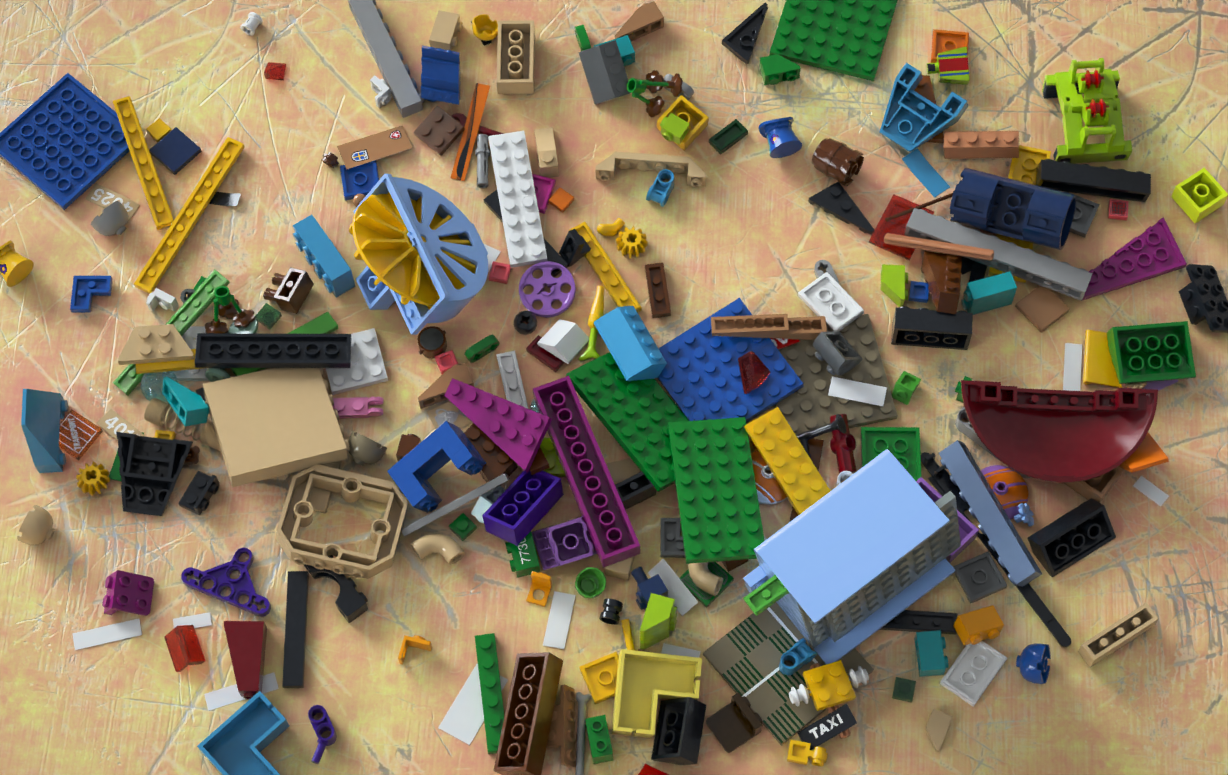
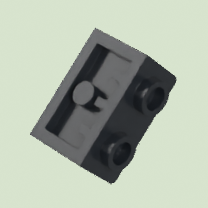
M198 471L179 501V506L201 515L202 511L208 508L211 496L216 494L219 489L217 476L212 475L210 477Z

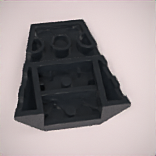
M116 432L119 447L118 456L120 458L119 470L122 482L123 511L162 516L193 442Z

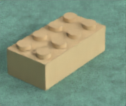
M534 20L498 21V94H534Z

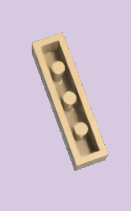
M1146 602L1084 642L1080 646L1078 653L1091 668L1154 627L1159 618Z

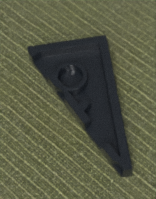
M767 3L762 4L722 40V45L746 65L749 63L768 10Z

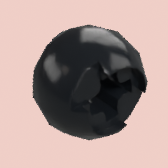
M521 311L515 316L513 325L520 334L527 335L536 329L537 319L532 312Z

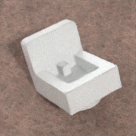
M373 76L370 79L371 88L378 94L375 96V103L380 108L386 105L392 98L391 91L385 80H380L378 77Z

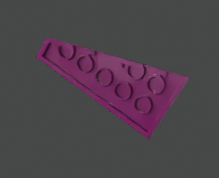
M1164 217L1158 220L1155 225L1146 229L1140 236L1135 237L1116 251L1110 258L1102 261L1095 269L1089 271L1092 273V277L1083 300L1186 267L1187 263Z
M452 378L444 396L528 473L552 419Z

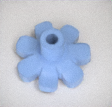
M1020 503L1018 505L1020 514L1014 516L1016 523L1023 521L1029 527L1033 526L1034 518L1032 516L1034 514L1029 510L1030 506L1027 503Z

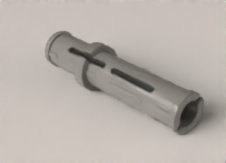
M479 134L475 151L477 156V187L487 188L488 157L490 156L488 135Z

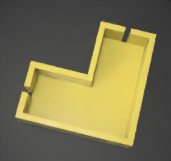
M621 649L618 660L611 734L630 736L634 732V736L652 738L655 735L658 698L679 699L690 697L698 700L700 680L698 679L701 676L702 658Z

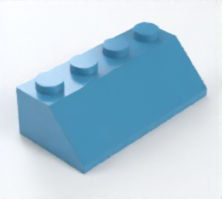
M634 306L617 307L594 321L595 327L626 381L658 378L667 362Z

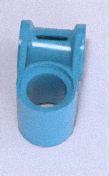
M664 169L658 173L647 193L646 200L655 201L662 207L666 205L669 195L674 188V174L672 171ZM668 179V180H670V181H669V182H663L662 180Z
M802 638L781 656L779 670L784 675H792L801 667L811 662L817 656V652L812 651L806 644L805 638ZM791 661L794 665L789 667L784 662Z

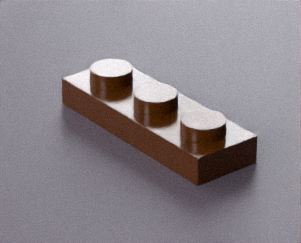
M664 264L645 265L652 318L671 316Z

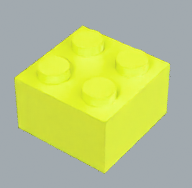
M1203 168L1176 185L1171 197L1196 224L1223 206L1228 193Z

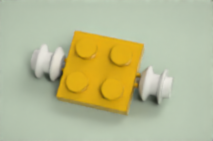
M839 660L804 671L802 675L808 688L800 684L797 690L791 687L789 698L791 703H795L798 707L800 701L808 704L809 697L811 696L816 710H823L855 700L856 695L852 686L858 688V683L866 686L869 676L866 669H862L861 666H858V671L850 669L847 676L843 663Z

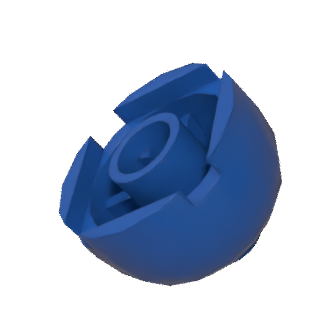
M1040 643L1030 644L1023 649L1021 655L1017 656L1016 666L1020 668V673L1024 679L1036 684H1045L1047 682L1050 671L1048 659H1051L1049 645Z

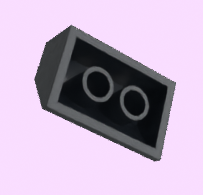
M690 697L661 701L651 760L678 765L697 764L706 704Z

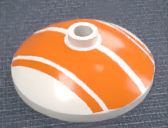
M753 452L751 457L759 504L773 505L786 500L787 496L773 473L767 474L765 472L770 469L760 452Z

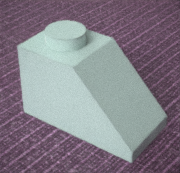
M498 486L480 495L471 514L480 523H484L482 515L505 492V489Z

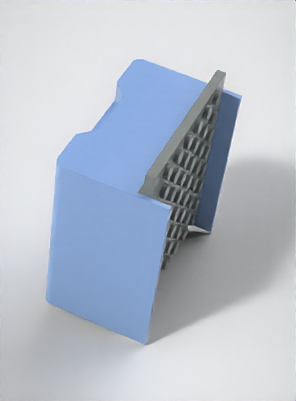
M886 449L757 546L754 552L759 566L743 578L746 587L751 593L776 575L789 592L778 600L777 604L825 664L839 661L956 571L946 559L947 556L961 546L956 496L949 491L934 503L893 454Z

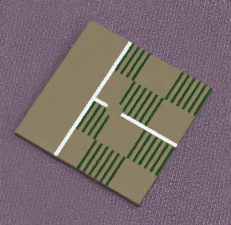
M776 602L758 616L754 613L704 651L703 656L736 694L739 692L742 697L745 696L751 704L750 709L753 713L757 712L763 721L762 724L782 746L826 710L817 711L811 696L809 697L808 704L800 701L798 707L795 703L792 704L789 698L791 687L797 690L800 684L808 688L802 675L804 671L810 670V666L815 663H819L821 666L826 664L817 654L811 662L801 667L794 674L787 676L781 673L779 670L781 656L800 639L804 638V636ZM806 640V644L812 649V651H815ZM855 648L840 659L847 676L850 669L858 671V666L866 669L868 675L874 670ZM791 661L784 662L789 667L794 665Z

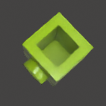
M670 113L668 118L665 116L660 123L661 134L666 140L674 141L680 145L689 131L690 123Z

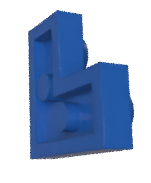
M74 276L70 305L71 312L90 313L92 296H111L112 276Z

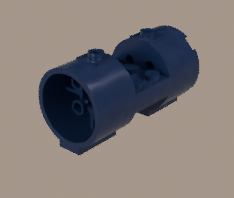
M965 168L960 176L963 179L956 185L950 204V214H954V217L950 219L951 222H958L968 227L1057 250L1063 249L1075 214L1076 195Z

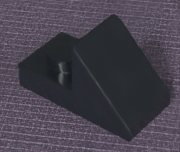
M573 229L568 232L559 254L568 263V267H570L586 255L591 248L585 239Z

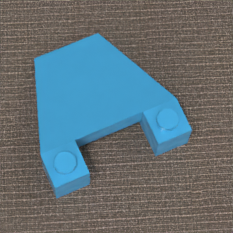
M906 63L895 78L880 133L911 152L957 123L968 108L967 100L951 92L943 105L939 107L914 90L923 78L922 72Z
M23 389L21 426L34 465L39 473L63 472L66 456L59 448L60 419H65V412L68 411L67 400H64L61 393Z

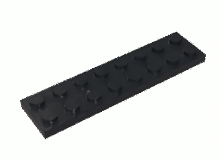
M197 333L195 368H350L352 338L351 334Z

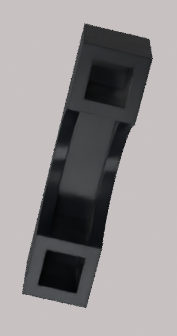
M304 564L314 579L330 578L339 584L340 593L335 604L348 623L368 610L366 604L368 599L362 592L358 593L355 587L357 586L351 577L346 578L344 574H337L327 569L320 570L314 566Z

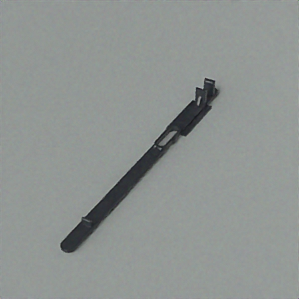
M922 453L921 463L931 474V477L928 478L942 496L951 491L956 496L957 510L967 518L964 511L969 510L970 506L967 501L965 502L961 498L958 485L953 484L944 466L939 467L934 460V453ZM978 532L977 536L1008 576V570L1006 567H1002L998 561V553L989 546L988 536ZM1028 583L1023 587L1015 584L1062 647H1068L1071 644V638Z

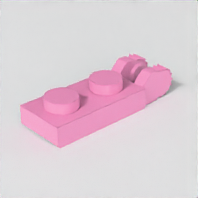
M382 397L333 398L334 405L332 407L337 409L339 419L369 418V416L383 415V409L381 408L369 409V405L383 404L384 399Z

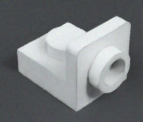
M158 288L149 294L146 302L151 311H154L158 304L166 310L171 309L173 311H176L179 306L175 297Z

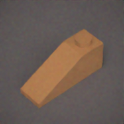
M653 1L639 7L616 33L615 39L628 35L630 41H634L663 28L664 16L656 3Z
M467 364L452 366L418 397L420 409L448 400L444 395L452 378L474 387Z

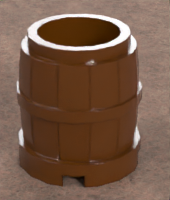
M826 138L816 148L812 164L817 170L824 173L825 176L836 179L840 184L848 186L853 182L851 177L854 174L858 175L864 161V157H862L864 154L849 148L844 143Z

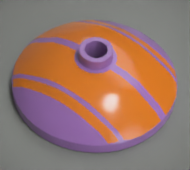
M1001 465L982 469L981 472L1009 519L1011 520L1015 515L1020 514L1018 505L1020 503H1027L1029 496L1028 487L1023 477L1015 470ZM1002 486L1004 490H999L997 487Z

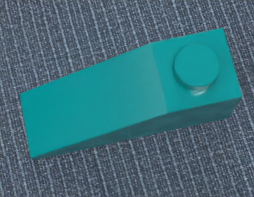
M164 377L162 394L184 426L207 423L210 408L203 398L169 377Z

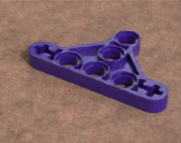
M248 548L238 549L232 560L206 571L189 567L181 574V579L187 587L249 613L263 617L268 615L271 610L268 599L255 592L248 572L254 559L252 552ZM242 553L249 554V559L246 562L239 561V556ZM234 570L240 571V576L237 579L230 578V573ZM193 574L194 577L199 580V585L198 582L194 579H190V581H188L187 576H191ZM207 580L214 582L213 587L210 589L203 588V584ZM223 588H230L231 594L224 597L221 595ZM242 595L249 596V601L245 604L238 602L239 597ZM253 600L258 605H262V603H264L266 608H261V610L259 611L258 607L253 604Z

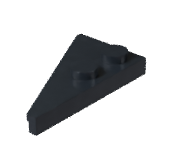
M839 182L809 198L808 202L810 204H816L824 208L825 212L833 214L836 218L847 224L852 223L858 226L859 230L864 233L874 234V228Z

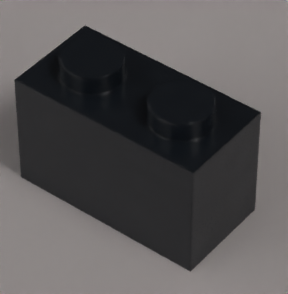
M643 472L615 485L625 510L656 495L654 485L646 478Z

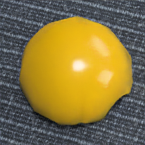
M487 14L474 17L472 29L473 34L478 39L490 41L498 36L497 20L492 21Z

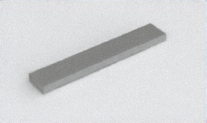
M507 473L498 476L402 528L403 535L406 536L508 481L510 478Z

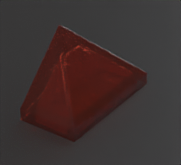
M753 351L738 358L744 394H748L760 387L770 374V371Z

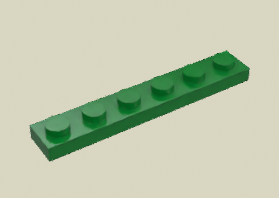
M495 633L475 636L488 754H495L498 751L504 721Z

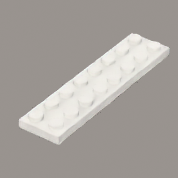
M518 131L488 136L510 267L514 268L547 261L525 132Z

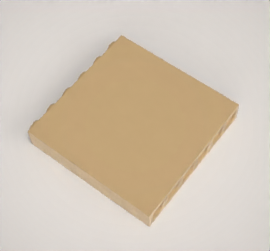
M269 368L203 384L204 397L210 408L211 420L232 487L305 470L316 464L325 465L347 459V451H350L347 439L344 440L343 438L344 429L342 424H338V411L332 407L334 401L332 394L327 392L329 390L327 380L322 378L324 375L323 368Z

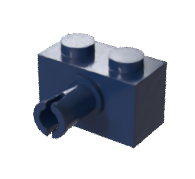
M638 567L631 572L638 584L636 593L638 599H636V602L641 610L644 609L646 611L651 593L668 597V589L659 574L648 579L642 567Z

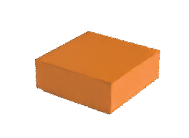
M560 187L548 202L563 213L574 201V196Z

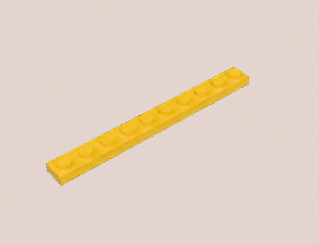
M229 137L226 138L134 282L136 288L149 294L154 291L243 151V143Z

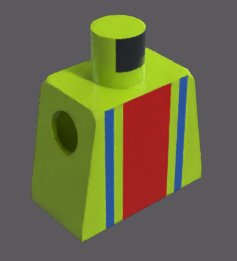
M967 47L938 53L937 63H927V74L938 73V82L968 85L970 80Z

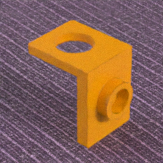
M532 571V584L526 601L545 607L552 587L551 576L542 572ZM542 590L544 597L541 600L534 599V591Z
M404 635L398 656L399 663L403 664L408 646L431 651V641H427L425 638L417 635L413 637Z

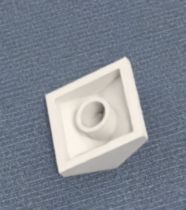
M559 319L538 341L537 345L569 364L587 345L589 337L576 323Z

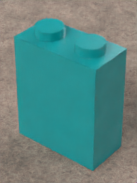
M1011 271L967 283L964 297L961 300L963 309L975 315L1011 305L1017 290Z

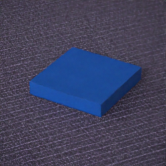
M376 160L350 169H346L345 165L340 166L345 200H352L356 194L360 193L366 196L379 181Z

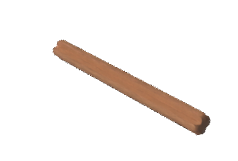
M886 233L884 237V243L889 245L992 261L994 258V250L891 233Z

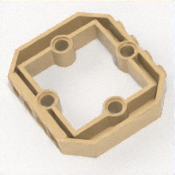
M316 464L293 476L276 530V540L290 561L298 565L306 564L320 570L327 569L337 574L345 573L358 579H369L392 567L407 514L408 502L394 482ZM312 487L341 493L342 498L350 503L362 498L387 504L384 518L376 519L371 524L370 538L376 544L373 556L341 549L339 545L334 543L323 545L297 539L300 527H307L313 521V505L308 502ZM382 530L384 533H378L377 531ZM334 555L336 558H329L328 556Z

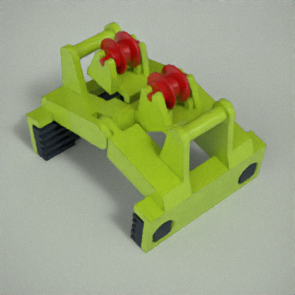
M1103 58L1078 62L1072 60L1068 72L1045 75L1042 88L1044 99L1058 98L1063 115L1065 145H1057L1053 154L1054 161H1067L1072 164L1128 160L1132 153L1131 140L1124 141L1121 105L1117 92L1120 80L1118 70L1104 69ZM1095 68L1094 72L1087 70L1086 73H1076L1077 69ZM1082 119H1083L1084 122H1085V126H1084V127H1083V125H1082ZM1091 126H1103V127H1096V128H1088V127H1091ZM1089 135H1104L1105 143L1086 144Z

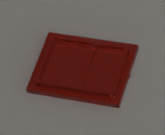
M893 194L869 243L910 260L915 251L914 248L885 244L884 237L886 233L906 236L904 235L912 212L887 222L885 218L892 217L895 214L919 205ZM925 207L921 208L932 215L934 214V211L929 210Z

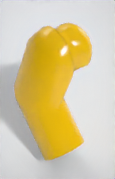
M618 218L613 224H599L597 232L603 236H615L625 223L622 219Z

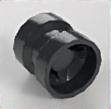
M604 599V610L601 612L599 619L607 624H619L620 616L618 614L622 611L623 603L615 599Z

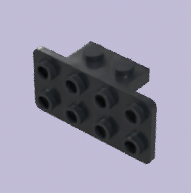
M1187 265L1186 270L1191 283L1181 289L1179 294L1191 324L1197 325L1206 318L1212 332L1228 333V301L1217 276V271L1211 265Z

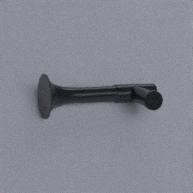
M837 414L835 421L796 436L808 456L811 457L808 440L835 430L845 434L846 424L843 417Z

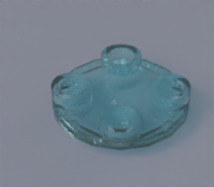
M174 371L145 373L141 379V390L145 398L149 401L157 398L168 402L162 394L164 377H169L178 383Z

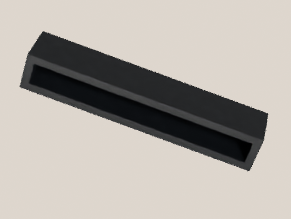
M1041 159L1037 167L1036 185L1057 191L1146 202L1151 194V174L1141 171L1131 172L1125 169H1109L1104 166L1094 167L1088 164L1080 165L1067 161L1058 162L1051 159Z

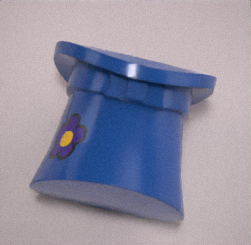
M793 117L768 120L759 125L760 134L768 139L771 158L790 156L802 148V143L792 130Z

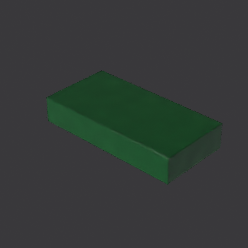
M735 119L711 137L709 143L721 155L748 134V130Z

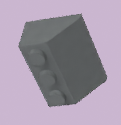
M616 40L578 52L595 105L631 93L627 90L628 78Z

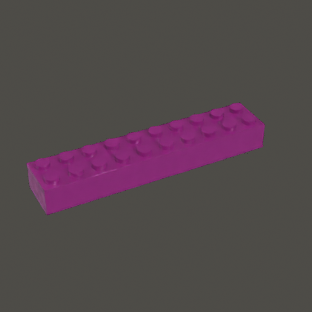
M566 376L533 388L534 400L540 414L552 419L547 432L584 522L587 525L588 532L603 568L639 555V541L570 377Z

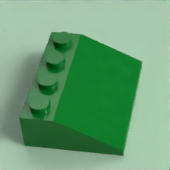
M1188 321L1112 327L1107 332L1109 352L1119 384L1196 378Z

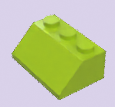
M651 593L640 628V649L645 650L668 638L670 631L675 630L677 623L675 599Z

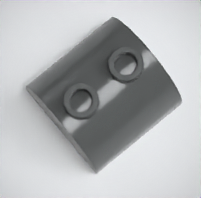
M839 331L821 332L813 342V347L816 349L815 356L820 361L825 360L828 366L826 369L832 375H843L862 361L860 355Z

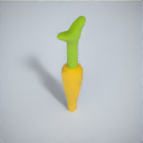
M597 286L596 296L588 319V326L591 329L589 344L585 353L578 358L580 361L601 357L595 349L598 330L594 325V321L604 316V286Z

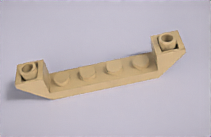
M615 152L598 164L595 169L596 179L603 181L614 180L615 167L621 169L634 168L642 171L648 169L660 172L661 170L668 169L676 173L688 172L687 185L706 187V174L690 157Z

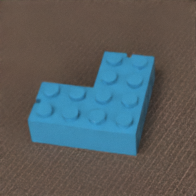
M259 691L197 747L221 775H280L260 752L289 727L286 718Z

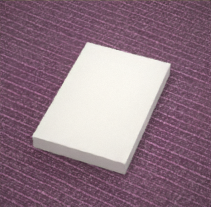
M828 272L798 292L799 298L817 316H825L826 326L832 332L841 331L864 314L863 308Z
M984 641L975 645L968 644L942 678L940 684L974 707L1006 662L1007 657Z

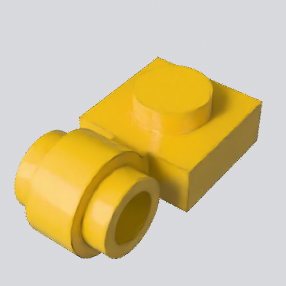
M790 740L787 762L807 765L808 758H810L813 765L824 766V763L827 762L828 753H826V749L823 747H814V750H810L811 743Z

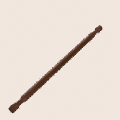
M953 193L937 198L930 202L924 203L922 205L916 206L914 208L921 209L929 205L935 204L937 202L943 201L945 199L951 198ZM914 208L895 214L892 217H887L885 221L887 222L893 218L911 213Z

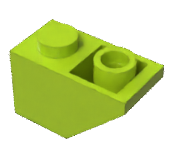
M882 264L881 291L898 307H902L904 301H908V289H905V284H908V272H905V265Z

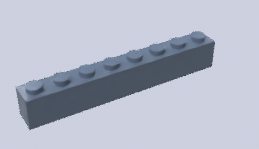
M957 440L939 452L942 458L940 460L941 464L946 470H949L951 474L949 477L953 484L958 485L960 489L959 494L965 502H968L971 515L978 519L980 523L978 525L979 529L984 535L988 536L989 546L998 553L999 563L1008 570L1009 580L1014 585L1023 587L1042 575L965 443Z

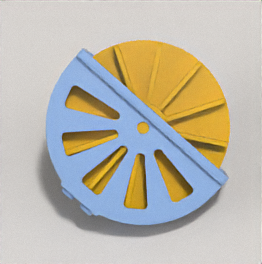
M384 174L353 211V223L349 227V232L354 236L358 249L354 257L356 260H364L367 264L366 268L356 278L370 310H387L396 301L411 335L418 334L427 323H441L454 318L484 286L488 275V252L474 224H471L467 217L451 201L437 191L416 181Z

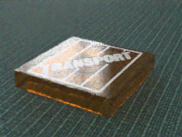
M71 409L60 422L59 448L79 461L103 431L100 427Z

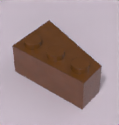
M474 423L464 432L486 462L480 471L486 483L504 473H507L509 477L516 470L518 464Z

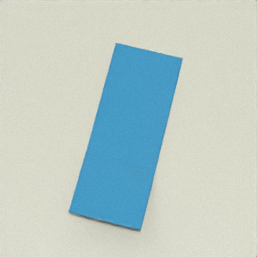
M918 148L902 158L911 172L934 198L950 188Z

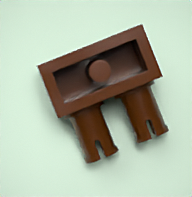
M290 267L286 275L274 274L275 277H272V284L279 285L278 290L266 288L263 297L265 300L275 301L282 311L297 314L314 283L306 271Z

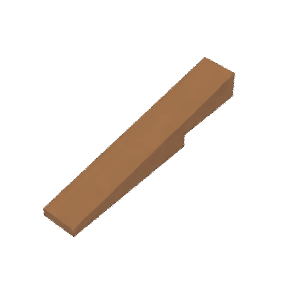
M787 314L711 317L712 336L815 340L821 332H827L825 316L788 318Z

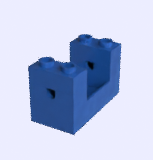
M445 421L387 472L414 508L428 513L434 511L442 499L427 479L450 460L457 469L469 475L479 473L486 462L461 428Z

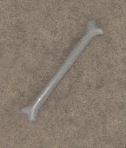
M581 692L576 693L578 723L575 775H584L586 704L592 699L590 694L583 695Z

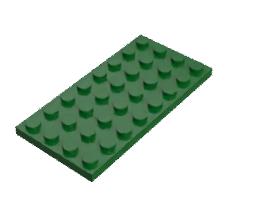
M610 352L568 372L566 376L570 377L576 392L646 478L650 480L655 489L660 492L673 485L675 477L668 422L689 420L655 379L626 381Z
M745 417L668 422L686 564L757 559L754 549L764 542L749 438L744 428L746 425Z

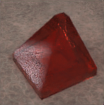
M268 62L264 70L265 78L284 80L286 64Z

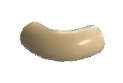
M441 533L427 534L411 543L412 548L421 560L432 553H439L451 565L461 560L465 555L461 546L454 539Z
M708 562L688 564L689 574L695 585L704 592L716 596L721 589L723 578L709 571Z

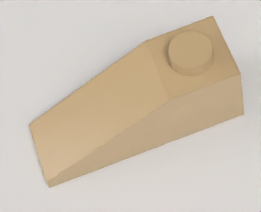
M553 128L534 129L540 176L547 178L559 177Z

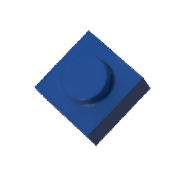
M911 281L908 301L927 303L929 296L928 283Z

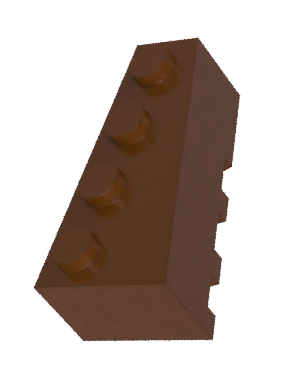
M924 251L921 272L925 275L924 279L929 285L928 290L932 293V300L937 312L956 314L960 297L962 256Z

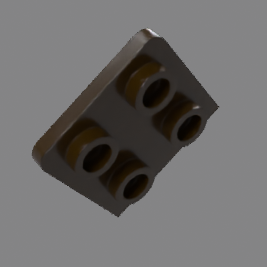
M739 692L732 696L730 704L706 720L707 726L728 753L759 734L762 730L763 721L757 712L753 713L750 709L751 704L745 696L742 697Z

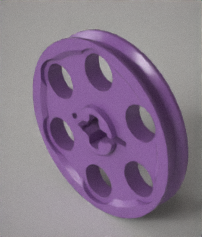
M544 261L532 265L522 275L519 283V295L523 305L529 312L539 317L548 318L562 314L571 306L575 298L576 286L573 276L567 268L556 262ZM555 269L562 271L561 276L558 278H554L551 275ZM541 270L543 275L541 278L536 279L533 277V272ZM565 284L571 286V290L568 293L561 292V287ZM526 286H532L534 288V291L531 294H525L523 292ZM545 286H547L548 288L551 287L550 293L544 291ZM536 301L543 302V307L539 310L533 308V303ZM553 301H561L562 306L559 309L552 308Z

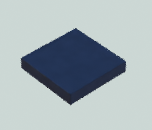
M177 127L149 150L174 175L202 152L201 148Z

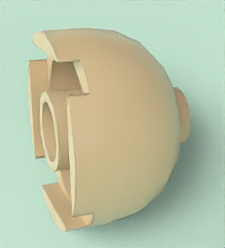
M34 505L33 508L36 510L28 512L19 529L22 532V536H17L18 541L28 545H39L46 539L50 540L55 531L52 528L53 519L51 514L44 508Z

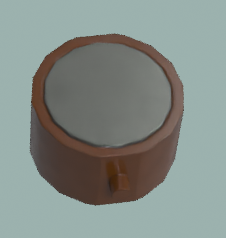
M435 326L424 328L417 338L420 349L419 354L433 359L435 358L434 356L445 353L447 349L446 331H442L439 327Z

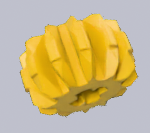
M634 226L632 230L625 227L624 232L620 231L619 237L616 238L617 250L621 251L623 256L628 254L630 259L632 255L638 258L639 253H644L645 247L648 246L646 233L642 234L641 228L636 231Z
M94 461L91 466L85 463L86 468H79L81 474L76 475L78 487L82 488L81 490L85 494L89 492L93 496L95 491L101 494L100 489H107L105 483L110 482L108 470L104 469L105 467L102 464L97 466V463Z

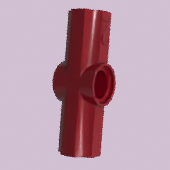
M840 414L846 424V433L844 434L839 430L832 431L833 438L830 440V448L836 454L839 474L843 471L854 473L856 465L853 450L856 448V441L854 436L850 434L847 414ZM836 415L830 416V423L835 421Z

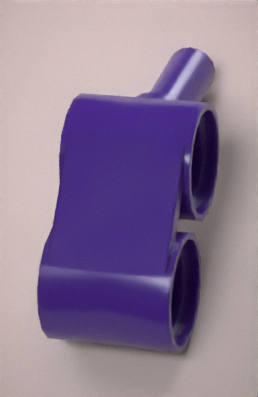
M314 705L310 708L308 717L318 737V746L311 762L319 764L325 747L334 744L337 735L325 708L321 705ZM317 713L323 714L320 720H314V716ZM331 731V735L328 738L321 737L323 732Z

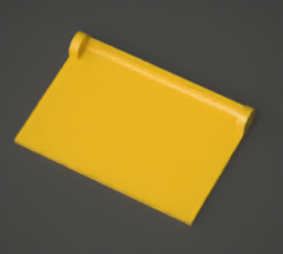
M1086 330L1083 384L1089 385L1094 383L1122 388L1109 352L1107 333Z

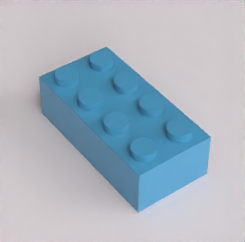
M311 214L294 224L293 229L295 233H293V237L296 240L295 244L300 252L304 251L306 254L305 259L310 266L314 265V271L318 278H323L327 291L329 293L333 292L337 298L355 287L350 267L314 216Z

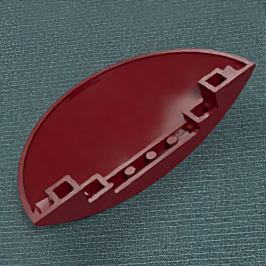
M961 380L962 398L967 417L973 430L986 448L1001 462L1021 474L1057 483H1072L1096 478L1122 464L1136 451L1145 439L1153 422L1158 400V390L1118 388L1116 391L1095 390L1094 392L1026 389L1017 388V386H1001V382Z

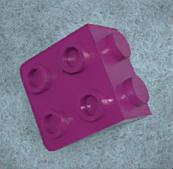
M120 570L113 572L105 581L107 593L102 602L104 614L112 615L118 610L143 616L150 614L154 579Z

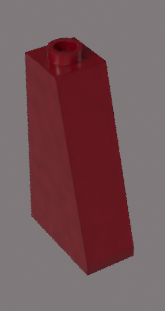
M224 621L238 692L241 697L250 700L259 691L262 693L267 626L264 621Z

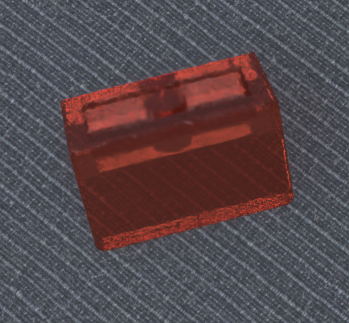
M193 625L176 626L165 636L176 672H181L188 665H199L205 662Z

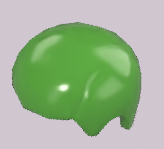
M587 567L576 577L575 588L578 594L584 598H595L606 587V577L598 568Z

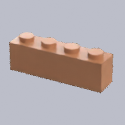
M1019 131L944 132L945 159L1019 158Z

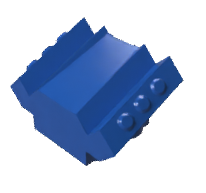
M422 45L421 98L430 102L441 101L459 105L460 52Z

